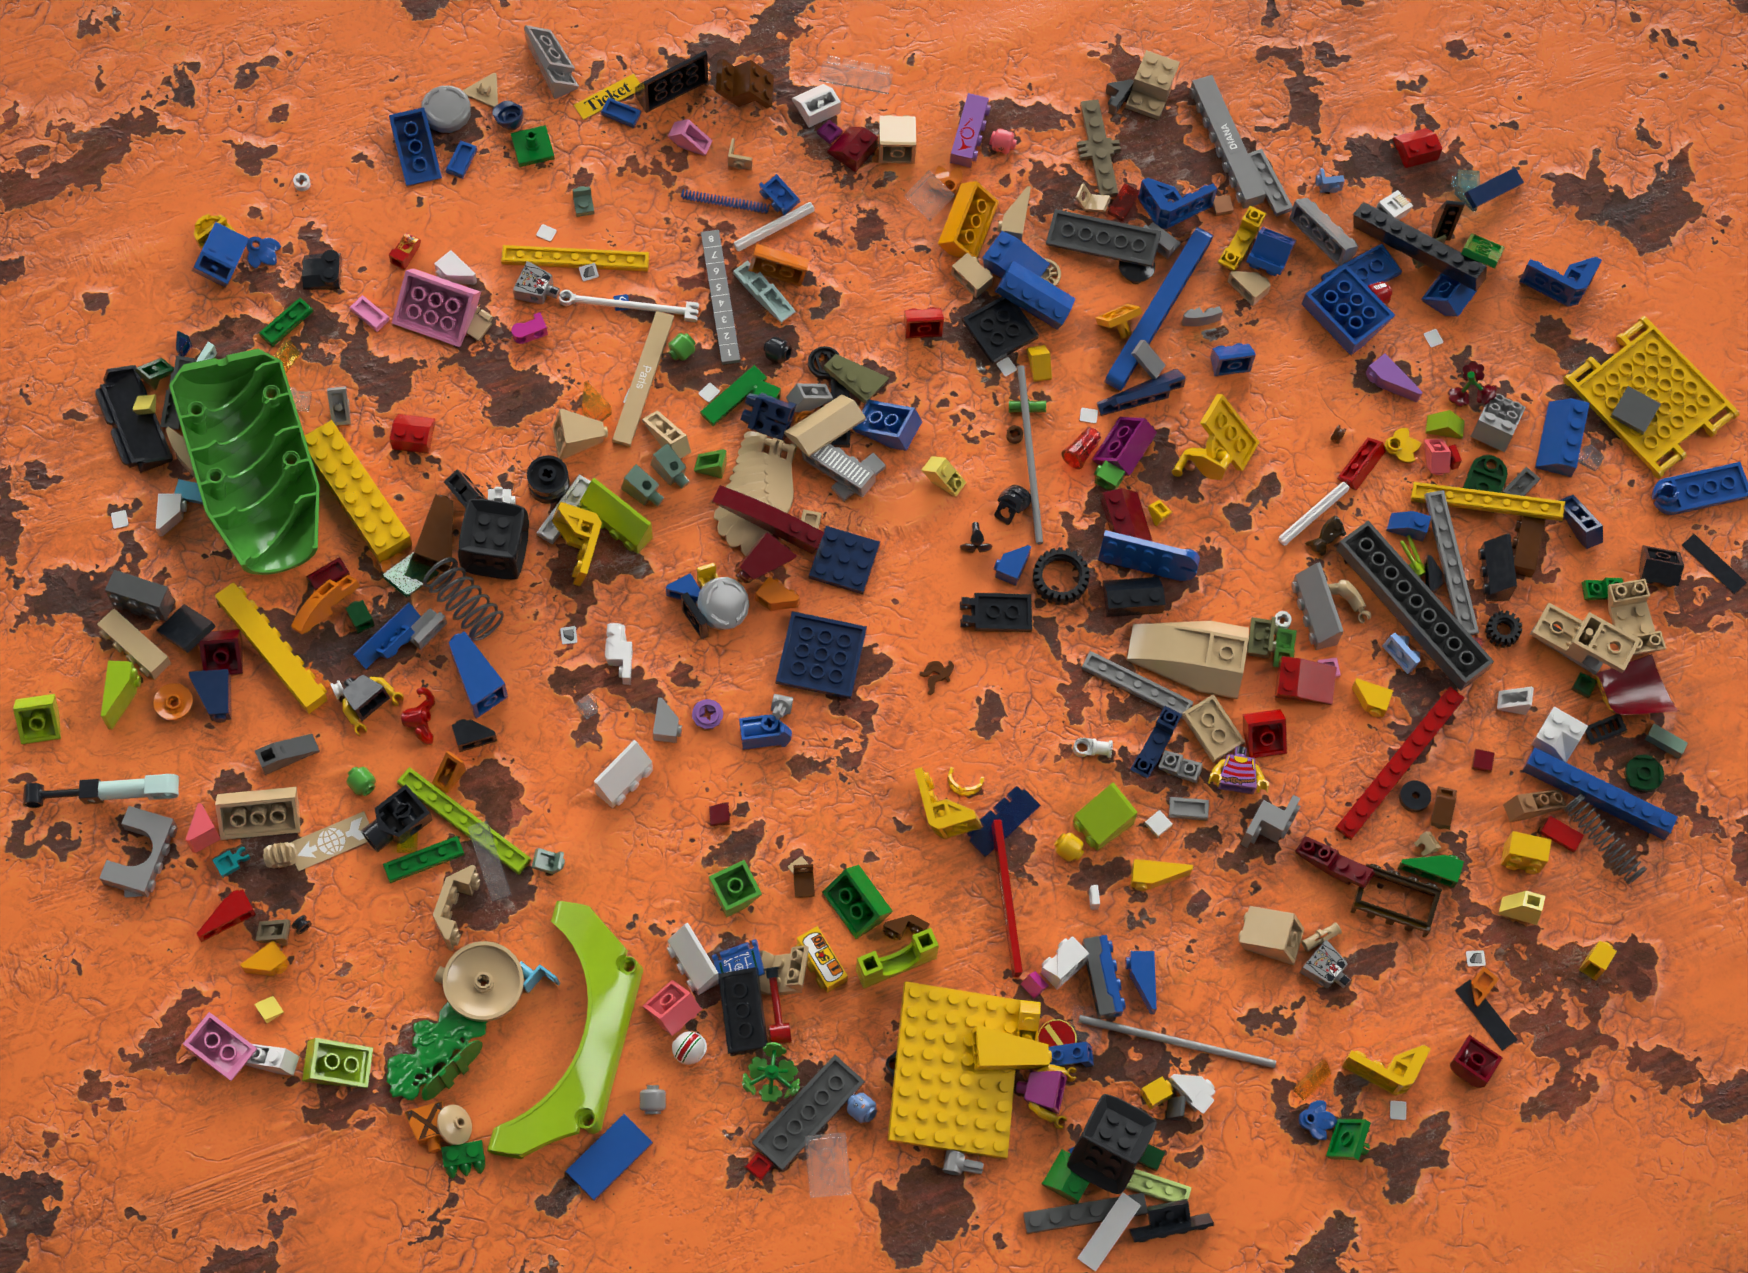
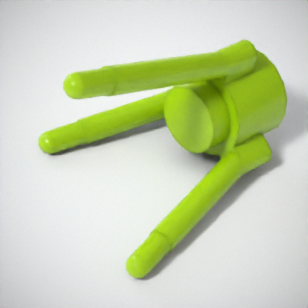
M1408 535L1407 539L1416 561L1404 541H1400V544L1411 561V564H1409L1410 568L1420 578L1426 573L1425 567L1420 560L1411 536Z

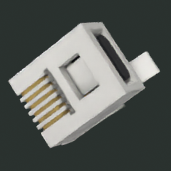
M1398 190L1381 200L1376 206L1377 209L1398 220L1405 217L1413 207Z

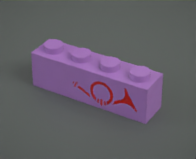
M968 93L952 147L950 163L971 168L972 162H976L978 156L976 147L981 145L982 136L980 133L985 131L987 121L984 119L985 116H989L991 106L988 105L989 98Z

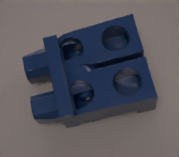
M750 393L747 395L745 404L753 407V410L751 412L745 409L740 420L747 423L749 429H754L772 438L780 440L787 438L784 431L791 427V420L793 419L797 404L787 403L764 393L760 395Z

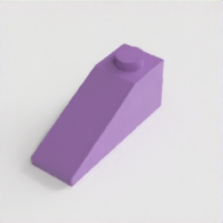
M1383 354L1368 366L1366 375L1370 382L1412 401L1418 402L1423 392L1386 354Z

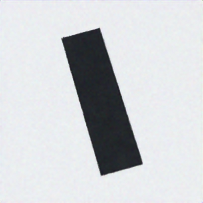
M1695 534L1682 544L1690 554L1732 593L1735 594L1747 583Z
M1468 980L1455 990L1502 1051L1518 1040L1485 998L1478 1007L1475 1005L1471 980Z

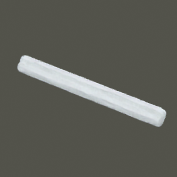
M811 202L800 206L736 240L734 247L737 251L749 247L814 212V206Z
M1345 482L1340 483L1278 538L1279 542L1282 545H1287L1347 493L1349 486Z

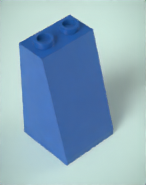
M464 631L461 634L454 635L449 641V646L472 712L477 719L506 699L508 694L505 682Z

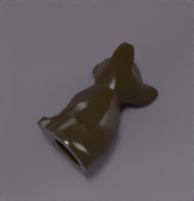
M1332 516L1323 525L1319 538L1308 541L1305 544L1311 546L1314 552L1324 556L1327 544L1332 543L1339 535H1346L1342 521L1339 517Z

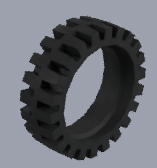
M1058 547V550L1053 548L1050 552H1044L1043 556L1041 555L1038 561H1036L1033 570L1034 588L1037 589L1038 595L1041 594V598L1044 600L1048 599L1049 603L1056 602L1055 605H1060V603L1068 605V602H1075L1076 599H1080L1082 594L1085 593L1089 583V567H1087L1086 560L1083 561V557L1081 555L1078 556L1076 551L1070 552L1069 548L1063 550V547ZM1053 561L1069 562L1079 572L1078 585L1068 592L1054 591L1043 580L1044 568Z

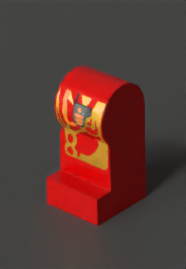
M405 233L400 243L389 253L391 264L405 270L417 252L421 240L409 233Z

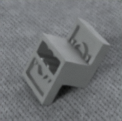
M1293 795L1285 811L1263 800L1244 835L1241 845L1248 848L1250 842L1255 843L1259 834L1276 843L1280 837L1284 839L1301 807L1297 805L1300 798Z

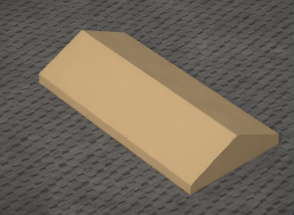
M840 395L784 431V434L809 457L865 421L866 417L853 399Z

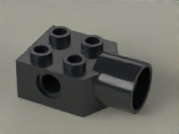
M405 784L375 807L376 819L363 828L361 833L372 848L379 852L392 841L399 844L404 843L430 823L432 816L423 803Z

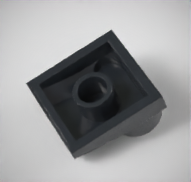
M327 250L323 254L304 255L302 269L303 290L340 289L341 253Z

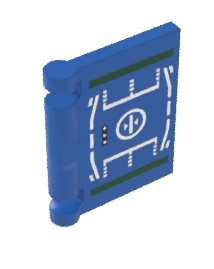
M756 939L752 940L754 948H750L749 943L746 942L720 952L722 960H719L717 954L712 955L718 974L757 967L759 976L765 975L758 941Z

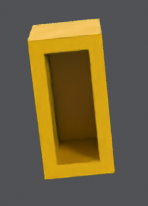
M1599 940L1589 952L1579 971L1596 981L1607 969L1617 951L1613 949L1611 944Z

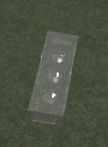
M488 821L468 827L491 900L494 902L511 896L512 894Z

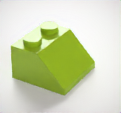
M55 694L15 700L13 711L21 744L61 739L59 710Z

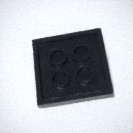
M1000 297L962 318V322L992 364L1039 337L1019 306L1004 297Z

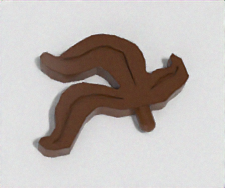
M932 661L928 663L924 672H920L922 677H927L933 672L939 674L929 677L928 687L930 690L928 695H932L935 692L937 681L946 679L947 682H950L949 676L954 669L952 661L948 662L949 665L944 668L940 661Z

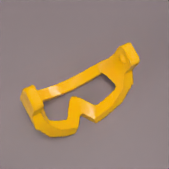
M950 768L947 780L953 792L960 796H971L981 790L984 777H981L980 783L976 786L961 788L952 778L954 768Z

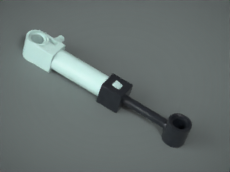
M175 774L146 775L143 779L114 781L87 779L79 781L78 789L44 791V785L27 783L24 785L23 806L39 808L43 806V801L47 798L79 796L78 798L84 804L104 803V800L147 797L149 800L173 799L179 795V776Z

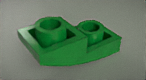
M1605 577L1603 580H1584L1582 582L1584 599H1608V585L1622 583L1623 579Z

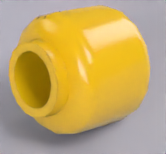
M1062 833L1054 844L1056 846L1055 852L1067 862H1071L1074 859L1079 860L1084 853L1082 850L1083 841L1072 833Z

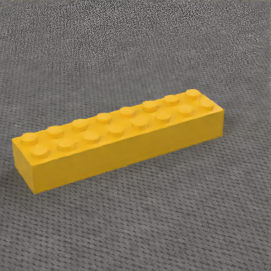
M331 420L304 435L312 462L379 564L382 560H387L413 545L409 533L334 422Z

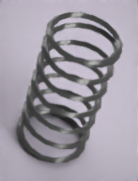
M455 558L441 560L424 577L423 586L430 587L429 593H436L441 590L437 596V602H444L449 599L445 605V611H452L457 608L453 614V620L465 617L461 623L462 629H467L474 625L469 632V637L472 641L484 639L502 622L504 617L503 611H498L496 604L489 603L490 597L482 594V588L474 585V579L466 576L464 568H458V562ZM453 562L448 571L440 575L433 583L427 585L428 577L436 568L444 563ZM456 571H462L463 577L449 583L455 576ZM450 573H452L450 577L441 586L432 590L434 586L441 583L444 579H446L449 576ZM464 580H470V586L457 592ZM459 582L457 587L450 594L440 599L444 592H446L451 586ZM472 589H478V595L465 601ZM467 591L459 602L448 608L453 600ZM485 597L487 603L476 608L470 613V611L477 605L480 598ZM474 601V603L463 614L456 617V615L462 608H464L470 602ZM489 606H493L495 608V612L490 613L489 615L481 619L479 622H477L484 615ZM482 610L472 622L464 626L470 617ZM497 614L501 615L498 622L488 632L477 637L492 624ZM489 618H491V619L489 620V622H488L481 630H479V631L476 633L477 629H478L486 620H488Z

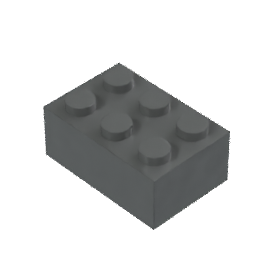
M117 570L113 571L105 588L115 608L120 610L125 608L135 615L141 616L143 614L154 621H166L175 602L167 586Z

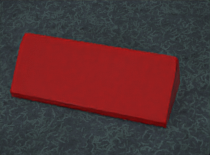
M1368 437L1337 477L1338 480L1345 482L1353 490H1357L1386 452L1383 442Z

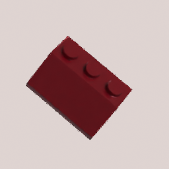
M1123 488L1103 492L1101 503L1110 531L1153 542L1138 492Z

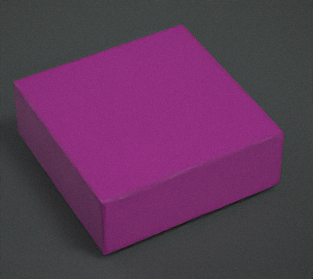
M828 120L817 130V134L827 143L831 144L842 134V129L831 120Z

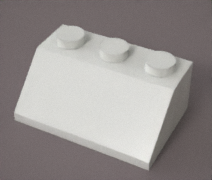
M633 740L594 780L596 794L612 808L616 805H621L626 799V795L630 791L633 792L639 786V781L643 777L647 778L653 771L652 760L637 741Z
M688 923L684 924L668 939L669 947L666 949L671 958L675 957L678 964L676 965L682 975L686 974L689 979L686 982L692 992L695 990L700 995L719 984L718 972Z

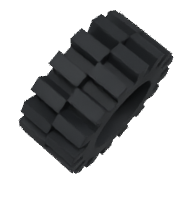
M1502 610L1499 613H1494L1486 625L1487 639L1491 638L1490 643L1496 642L1495 646L1497 647L1499 644H1501V648H1505L1506 645L1510 647L1516 643L1521 635L1522 622L1519 623V617L1514 618L1516 614L1512 613V615H1509L1510 611L1503 613ZM1500 623L1507 624L1511 629L1510 634H1500L1497 631V625Z

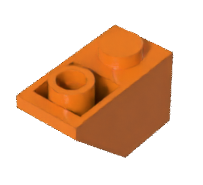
M770 576L755 593V600L770 611L796 608L800 605V597L796 591L787 589L780 580L773 579Z

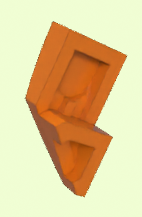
M1484 966L1471 981L1474 1002L1477 1007L1499 980L1497 976Z

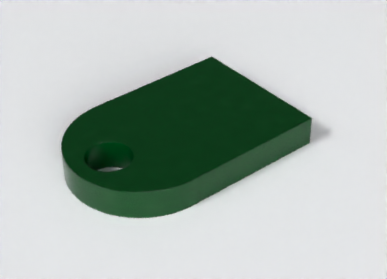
M1483 455L1476 458L1469 469L1463 488L1502 493L1508 475L1506 465L1502 460L1492 455ZM1492 462L1496 468L1489 469L1486 463Z

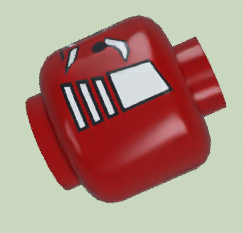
M1383 281L1368 285L1369 289L1385 305L1390 302L1393 291L1389 285Z

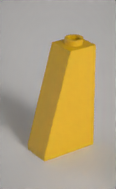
M976 1026L971 1030L974 1070L1040 1069L1044 1066H1049L1052 1061V1053L1049 1051L1048 1044L983 1026Z

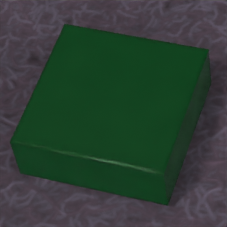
M1580 672L1571 690L1589 698L1597 684V680Z
M1148 1144L1138 1163L1157 1171L1165 1151Z

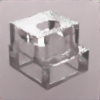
M592 692L576 702L577 710L586 720L598 712L597 700Z

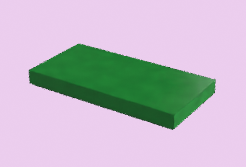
M1471 233L1461 254L1495 269L1504 251V246Z

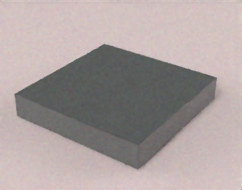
M1628 386L1610 417L1643 435L1661 403Z

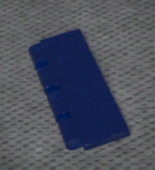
M1018 786L1013 788L1006 795L1011 802L1004 797L993 807L997 815L990 810L980 819L983 828L967 832V835L971 838L969 842L984 857L995 849L991 826L994 820L1001 819L1005 840L1041 806L1025 789L1021 790Z

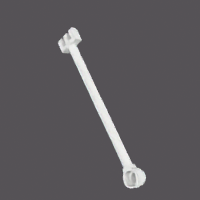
M563 290L559 294V302L563 306L584 303L685 315L684 321L697 322L698 319L697 309H699V303L687 301L685 308L579 296L573 294L570 290Z

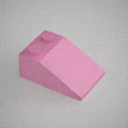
M210 1012L183 1043L185 1049L230 1081L234 1079L257 1050L255 1046Z

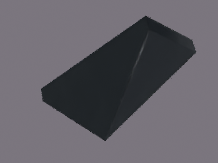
M1427 555L1424 561V570L1426 571L1425 584L1435 593L1446 581L1443 572L1433 557Z

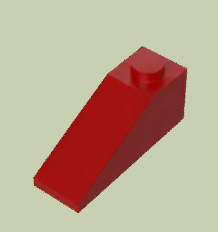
M235 890L228 897L224 898L196 933L201 942L256 915L244 890Z

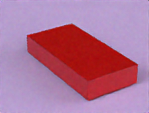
M1552 816L1548 817L1540 831V834L1573 853L1584 837L1582 833Z

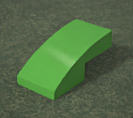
M1278 628L1275 639L1276 650L1273 656V667H1278L1279 659L1282 656L1294 657L1296 630Z

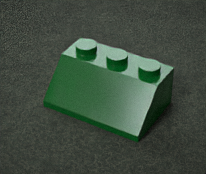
M860 865L846 868L822 892L855 939L860 938L881 924L893 912Z

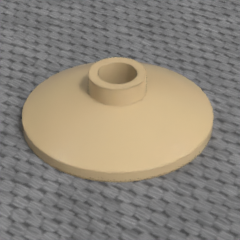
M453 1104L441 1109L437 1117V1127L442 1138L452 1145L465 1143L472 1133V1122L469 1114L462 1107Z

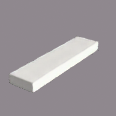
M578 475L559 503L563 502L580 508V500L591 481ZM559 503L537 531L539 537L551 544L560 535L552 523L553 514Z

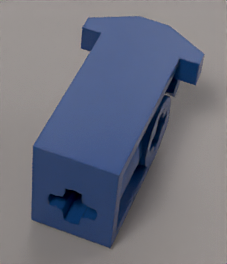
M773 715L739 718L743 750L776 745L786 747L792 739V730L780 719L776 720V716Z

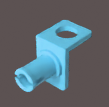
M520 961L524 979H526L523 984L526 992L529 993L543 976H546L556 985H560L558 978L539 964L535 970H532L524 962Z

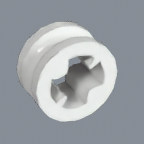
M298 173L293 178L294 186L298 191H306L310 188L311 183L307 174Z
M1286 611L1278 612L1275 615V623L1278 624V628H1289L1292 620L1291 615ZM1281 617L1285 618V621H1287L1284 622V624L1279 623Z
M339 680L336 684H330L337 700L340 696H344L342 693L344 689Z

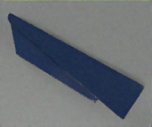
M1174 369L1158 376L1157 379H1150L1097 402L1100 415L1103 416L1167 399L1171 390L1184 387L1186 378L1178 369Z

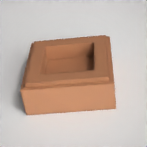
M1230 195L1215 197L1213 203L1215 216L1233 213L1234 209Z

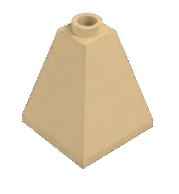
M565 409L559 410L552 426L557 455L561 460L600 444L604 438L608 437V429L606 426L604 427L603 422Z

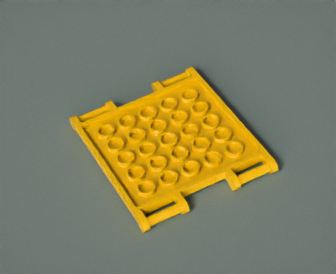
M1642 316L1630 329L1616 336V341L1618 344L1623 345L1624 348L1602 365L1593 357H1589L1582 366L1571 374L1564 376L1563 381L1585 402L1590 403V408L1651 469L1653 475L1659 479L1675 463L1687 457L1686 452L1679 446L1680 443L1701 427L1705 429L1710 437H1713L1717 430L1731 419L1737 418L1740 414L1723 394L1647 317ZM1641 328L1646 329V331H1644L1641 335L1635 338L1632 342L1628 339L1636 332H1638ZM1588 369L1594 370L1580 382L1575 380ZM1628 386L1661 403L1643 435L1610 417ZM1725 409L1727 414L1712 425L1709 421ZM1670 451L1675 453L1674 456L1661 466L1656 463Z

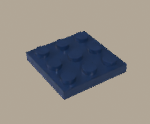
M826 526L809 574V579L864 594L880 541Z

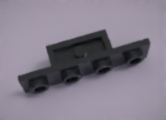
M1187 1199L1147 1207L1149 1225L1129 1229L1134 1242H1146L1149 1239L1166 1238L1168 1235L1185 1234L1192 1230H1204L1214 1226V1222L1209 1213L1190 1217L1189 1202Z

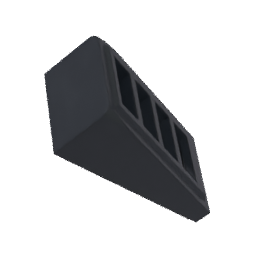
M1615 714L1588 725L1585 733L1590 744L1594 745L1627 733V728L1621 715ZM1616 721V724L1619 728L1618 730H1615L1612 722ZM1606 724H1609L1610 729L1612 731L1611 733H1608V730L1605 726ZM1600 726L1602 727L1605 734L1603 736H1601V733L1598 729V727ZM1591 729L1595 730L1598 738L1594 739Z

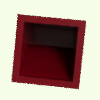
M766 532L735 568L734 572L737 573L735 576L740 581H747L749 583L789 563L797 555L770 533Z

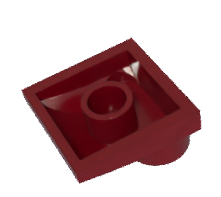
M1469 1035L1451 1061L1450 1068L1453 1073L1473 1087L1482 1088L1486 1086L1503 1057Z

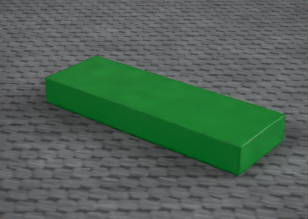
M298 298L261 330L259 335L273 347L313 313V309L303 299Z

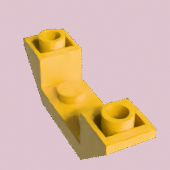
M1249 206L1229 247L1225 248L1218 264L1233 271L1240 266L1260 229L1266 213Z

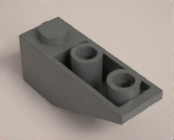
M313 734L274 742L255 750L265 775L320 752Z

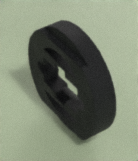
M818 347L809 355V370L819 379H830L832 376L825 370H822L819 358L823 354L824 357L827 356L829 361L835 354H840L831 347ZM815 359L819 370H817L814 366Z

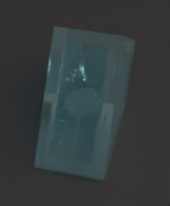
M1458 169L1456 176L1452 177L1454 194L1462 202H1465L1469 209L1476 212L1477 208L1473 209L1464 193L1480 185V171Z

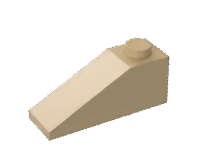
M1030 186L1025 188L1006 211L1003 221H999L997 232L1004 231L1022 241L1031 190Z
M658 410L642 419L661 447L668 443L680 459L691 453L687 435Z

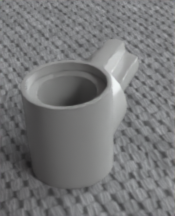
M774 694L771 711H773L772 715L776 716V720H779L780 717L786 714L790 715L793 697Z
M947 1150L943 1172L951 1175H961L962 1171L982 1174L984 1164L965 1159L964 1154L959 1151Z

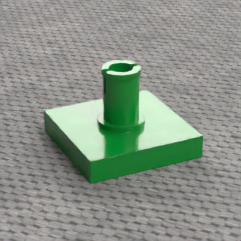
M546 125L511 133L519 167L555 159Z
M1338 1119L1326 1157L1333 1160H1359L1360 1155H1366L1369 1150L1364 1147L1370 1149V1145L1365 1143L1371 1122L1366 1119Z

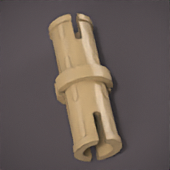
M1335 922L1323 930H1317L1314 935L1302 940L1301 943L1308 952L1323 944L1325 940L1328 941L1341 934L1342 931ZM1326 933H1328V935H1326V936L1320 938L1319 940L1315 941V939H1317V938H1319V937L1325 935Z

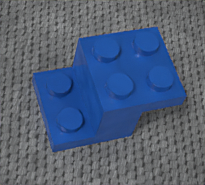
M1262 227L1258 232L1246 262L1250 263L1249 266L1259 270L1263 268L1267 270L1266 273L1270 275H1281L1296 243V239Z

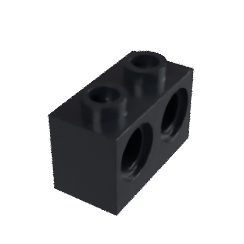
M458 469L444 481L465 508L471 499H486L471 479Z

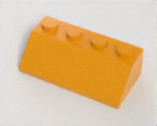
M977 181L962 183L938 245L948 254L962 258L967 253L972 257L978 258L999 201Z

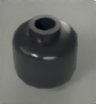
M772 337L764 344L766 358L774 362L783 363L789 360L792 355V347L789 341L782 338Z

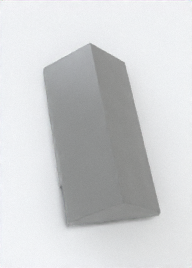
M526 25L524 27L526 43L554 99L578 89L579 85L571 74L575 67L552 31Z

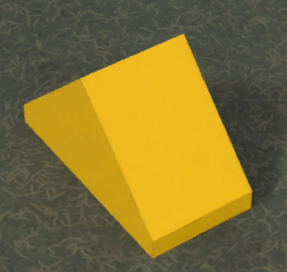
M1046 346L1028 347L1027 354L1033 381L1051 380V358Z

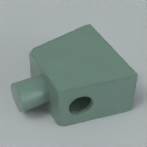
M668 443L653 454L650 465L669 485L676 482L682 489L689 484L690 481L684 475L686 471L685 464Z
M637 464L624 477L621 489L643 505L651 501L658 507L664 500V497L657 492L659 484Z

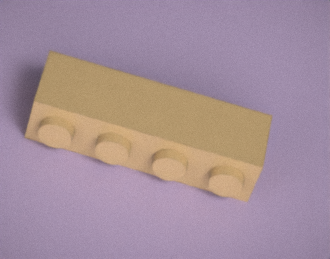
M115 609L110 611L97 624L100 629L99 634L106 641L110 639L113 642L112 646L121 653L123 651L127 655L126 658L129 662H132L133 665L135 663L140 666L139 670L146 677L150 675L155 680L171 664L166 654Z

